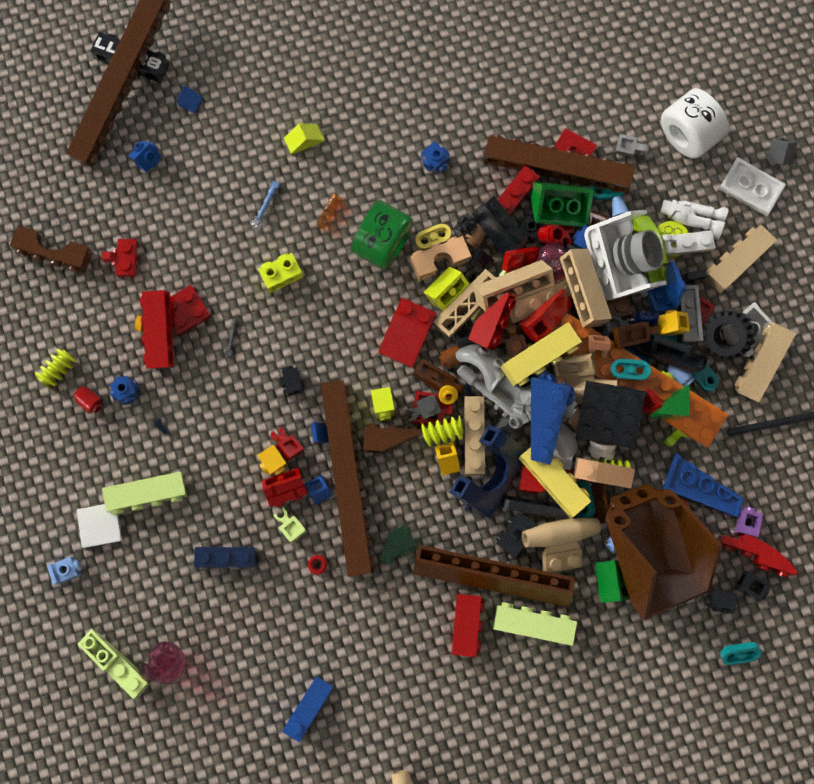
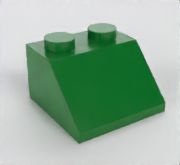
M619 561L595 563V573L599 587L598 594L601 603L630 600Z

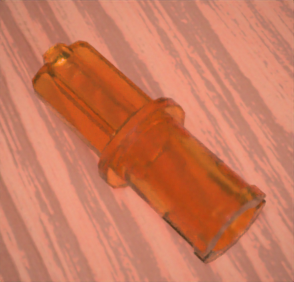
M335 193L331 194L326 206L322 208L323 212L316 223L320 229L325 230L332 217L336 215L335 211L339 203L342 201V198Z

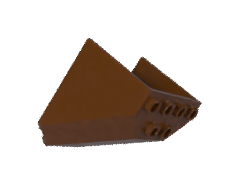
M644 484L611 498L606 516L607 526L632 606L643 620H647L711 591L722 544L673 490L664 489L661 491L654 489L651 485Z

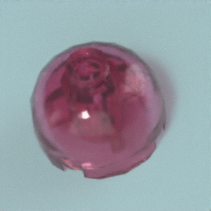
M546 244L539 249L537 261L543 260L553 269L554 280L566 277L560 257L568 252V250L559 244Z
M160 642L149 652L148 657L150 658L148 664L145 663L144 669L145 674L153 681L162 684L172 683L182 675L185 669V654L173 642Z

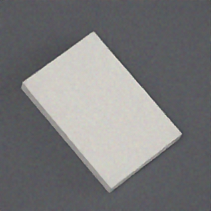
M737 157L720 185L719 190L768 216L786 184Z

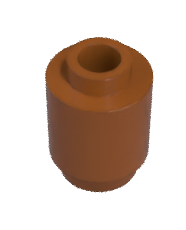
M457 345L440 352L441 356L438 359L442 367L450 369L464 363L456 359V352L460 349Z

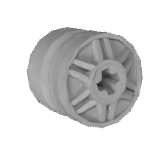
M645 230L634 235L631 234L617 238L614 243L613 255L615 264L624 276L628 277L642 272L657 270L663 263L662 244L657 234L652 230Z

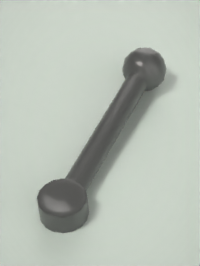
M237 319L231 321L232 330L228 349L225 351L226 357L233 355L231 349L235 329L239 323Z

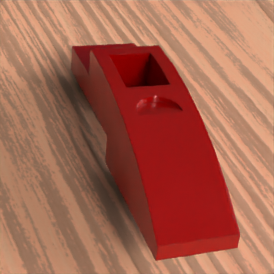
M747 534L739 535L738 539L726 535L718 536L722 549L731 552L734 550L741 551L740 555L749 558L753 557L752 564L758 565L760 570L767 572L770 570L777 571L776 575L784 578L797 575V570L781 553L755 537Z

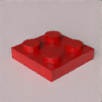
M192 285L170 297L172 327L178 336L211 318Z

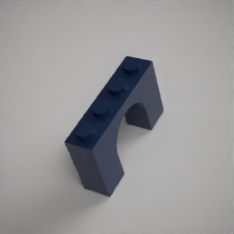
M488 425L479 442L495 456L496 468L493 477L485 485L478 486L471 480L458 476L449 493L477 513L491 518L522 464L519 457L527 450L503 430Z

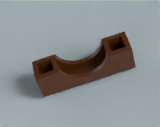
M17 225L10 243L15 253L20 256L26 257V255H30L36 261L44 262L46 260L55 267L61 268V266L68 267V270L79 273V271L86 273L93 255V251L88 246L72 241L59 250L45 249L42 245L41 235L36 230Z

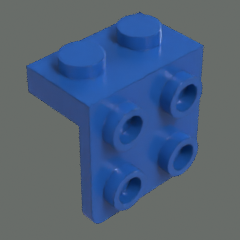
M674 261L669 262L665 273L667 285L647 291L646 297L654 316L664 315L665 311L677 310L681 305L682 296L686 292V283L682 280L680 270Z

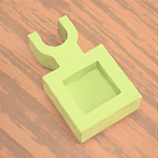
M283 507L284 516L282 518H279L276 514L273 516L278 522L283 523L279 529L292 544L307 531L295 516L289 519V514Z

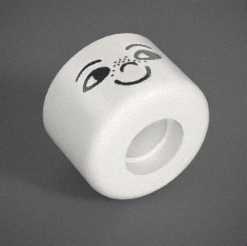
M694 88L688 91L669 106L661 116L662 129L667 139L677 151L689 158L701 157L729 133V123L723 109L711 95L701 89Z

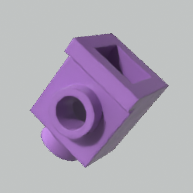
M745 507V509L740 510L733 533L739 535L747 534L755 538L759 537L763 514L757 513V509ZM746 519L750 522L748 526L745 525Z

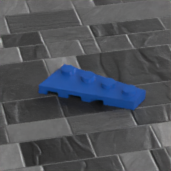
M531 377V460L551 465L570 386Z
M674 454L662 490H673L680 497L735 518L738 517L744 500L741 496L715 481L713 477L699 470L691 462L684 460L679 454Z

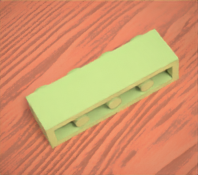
M182 472L102 488L106 512L112 513V515L123 514L124 510L132 509V511L144 509L143 506L150 504L152 507L161 506L164 501L171 500V503L183 501V497H187Z
M502 602L501 606H496L492 629L573 646L577 622L572 621V616L561 614L560 618L552 617V612L541 610L540 614L533 613V608L521 606V610L514 609V604Z

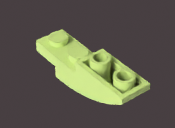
M93 629L77 644L133 699L137 700L150 685L139 673L140 670Z

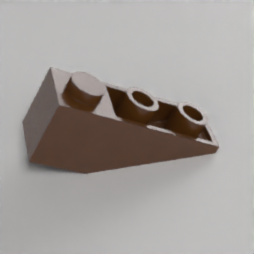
M369 424V427L364 429L363 450L365 453H385L422 436L423 432L418 426H407V429H403L399 425H388V428H381L379 424Z

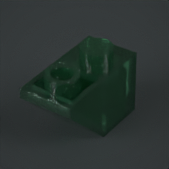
M406 524L388 533L380 558L382 564L386 562L387 565H390L397 561L396 557L403 553L404 556H407L415 551L414 547L417 544Z

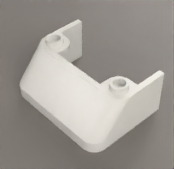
M647 210L623 213L589 226L585 231L584 236L587 248L589 249L606 300H614L667 285L666 281L648 284V280L643 274L624 276L615 264L613 247L616 239L631 235L633 232L631 220L647 214Z

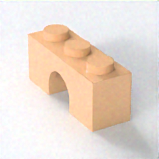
M454 236L448 239L446 243H436L430 249L425 251L418 250L412 254L413 256H410L411 265L419 282L436 275L434 262L439 258L448 259L453 268L466 264L471 259V254L463 236L459 238Z

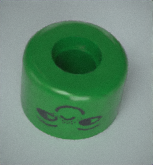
M378 200L362 221L353 240L351 252L380 269H388L395 262L410 236L413 228L412 217L388 203Z

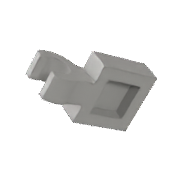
M620 134L615 154L633 157L635 152L639 156L646 157L649 145L637 143V137Z

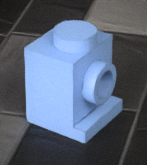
M68 557L47 565L53 584L59 585L81 576L80 571L82 567L79 560L75 559V557ZM63 566L67 567L66 573H63Z

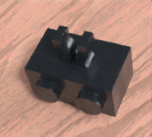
M520 512L517 515H512L507 523L509 527L506 531L502 530L496 538L498 541L496 543L497 547L515 560L518 559L526 548L522 541V532L539 526Z

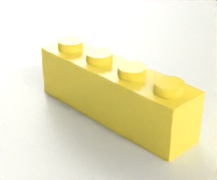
M568 322L504 363L501 369L512 386L517 384L522 386L530 381L528 377L533 373L536 376L546 370L544 366L550 362L554 365L562 360L561 355L567 352L570 355L579 349L577 345L582 341Z
M531 447L519 457V460L570 518L574 517L591 502L589 493L584 488L580 489L576 484L577 480L571 473L567 474L564 471V465L558 458L554 459L552 457L551 465L531 460Z

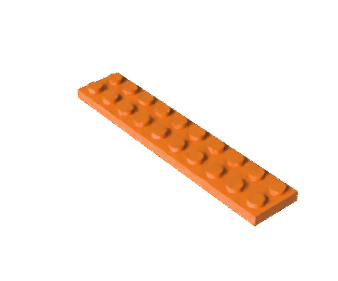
M566 313L550 333L569 322L582 342L577 345L579 349L570 355L566 352L561 356L589 354L588 335H603L591 327L582 328L581 322ZM611 340L610 351L607 352L606 357H601V350L594 352L593 360L596 368L595 378L619 380L621 387L642 391L650 388L663 401L677 389L683 387V385L651 365V373L643 381L614 378L610 372L611 364L617 359H641L624 348H615V344ZM618 366L617 371L622 373L623 368ZM637 368L636 372L641 375L642 369ZM690 390L689 416L680 420H662L708 448L729 414Z

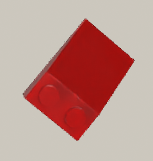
M402 297L378 353L413 368L433 326L437 313Z

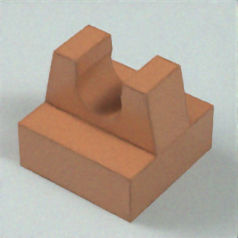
M588 335L589 354L592 353L594 357V352L601 350V357H606L611 345L608 336Z

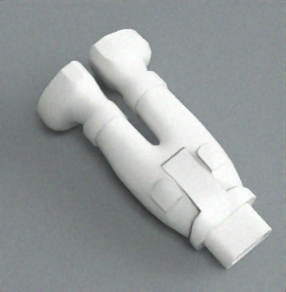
M664 200L660 214L668 215L667 218L670 219L671 217L672 220L686 226L712 230L714 240H719L729 208L721 207L720 209H714L711 206L689 201L673 200L671 202Z

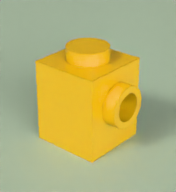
M668 310L665 311L664 315L658 316V325H660L659 335L675 336L690 332L688 313Z
M454 442L435 446L442 476L461 471Z
M274 444L257 455L262 462L260 467L265 474L269 473L273 477L286 471L285 468L288 464Z

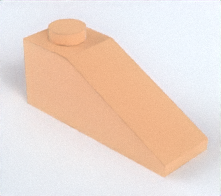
M576 457L573 476L578 479L631 488L635 469Z

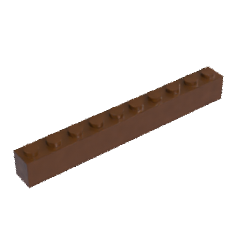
M139 0L67 149L66 154L71 158L90 167L96 163L98 152L105 145L106 136L114 126V119L121 112L122 103L130 93V86L138 76L139 67L145 62L146 53L154 43V36L161 29L162 20L170 10L171 2L169 0Z
M344 380L321 383L348 577L372 574L371 569H375L374 558L369 557V550L372 549L371 537L367 538L366 530H369L368 518H364L363 511L367 509L365 499H361L360 491H364L362 479L358 480L357 472H361L360 461L355 459V453H358L357 441L353 442L352 434L356 433L354 422L350 423L349 415H353L352 405L347 403V397L350 396L349 385H345Z

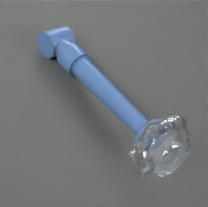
M272 181L271 188L267 193L268 195L258 216L248 219L250 227L255 230L265 228L262 217L272 197L275 196L276 190L280 187V183Z

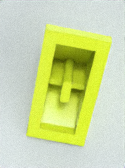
M299 123L284 137L291 155L325 141L318 124Z

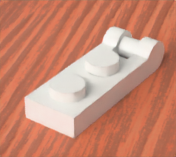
M712 230L661 236L666 256L712 251L715 249ZM675 242V248L671 247V243Z

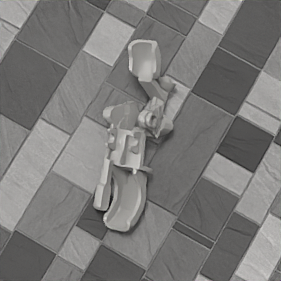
M478 344L463 346L456 352V359L458 361L471 363L482 372L485 385L466 365H462L457 370V374L467 384L473 385L484 396L495 403V410L499 407L504 410L502 416H510L508 421L510 427L514 429L520 428L531 420V384L526 387L512 386L501 369L505 362L489 348ZM573 402L571 405L566 403L563 420L566 417L570 419L577 412L575 408L578 405L577 403ZM561 424L555 448L561 458L567 459L571 458L578 451V444L571 430L565 424Z

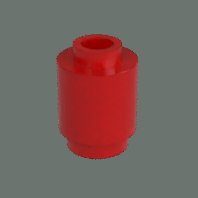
M543 225L538 230V239L544 244H557L563 240L565 235L563 228L559 225Z
M81 386L73 395L75 402L89 414L97 413L103 406L101 404L103 400L88 387Z

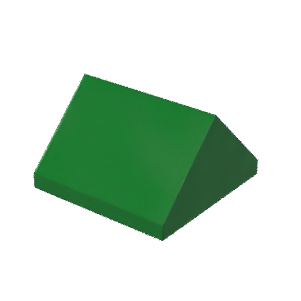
M685 385L677 389L649 417L672 420L688 417L690 387Z

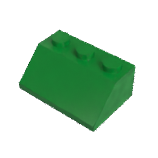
M533 182L531 204L535 222L581 227L585 225L588 227L594 190L582 186Z

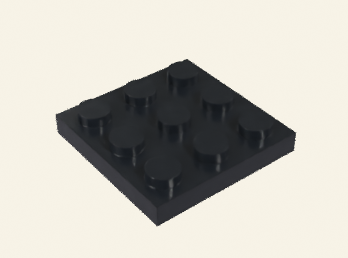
M586 380L575 438L634 449L646 391Z

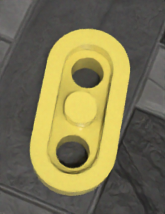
M438 224L419 232L415 238L417 248L425 251L436 243H446L451 238V229L446 224ZM439 233H444L445 236H444V237H440L438 234H439ZM422 240H427L428 243H427V244H422L421 241H422Z

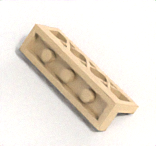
M485 269L433 321L435 329L451 338L480 308L476 302H472L475 299L473 287L496 277ZM466 307H468V313L466 315L458 316ZM455 320V326L448 331L446 327Z

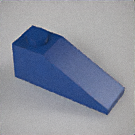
M316 676L282 732L300 742L333 686Z

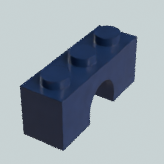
M195 547L194 567L257 568L258 548Z

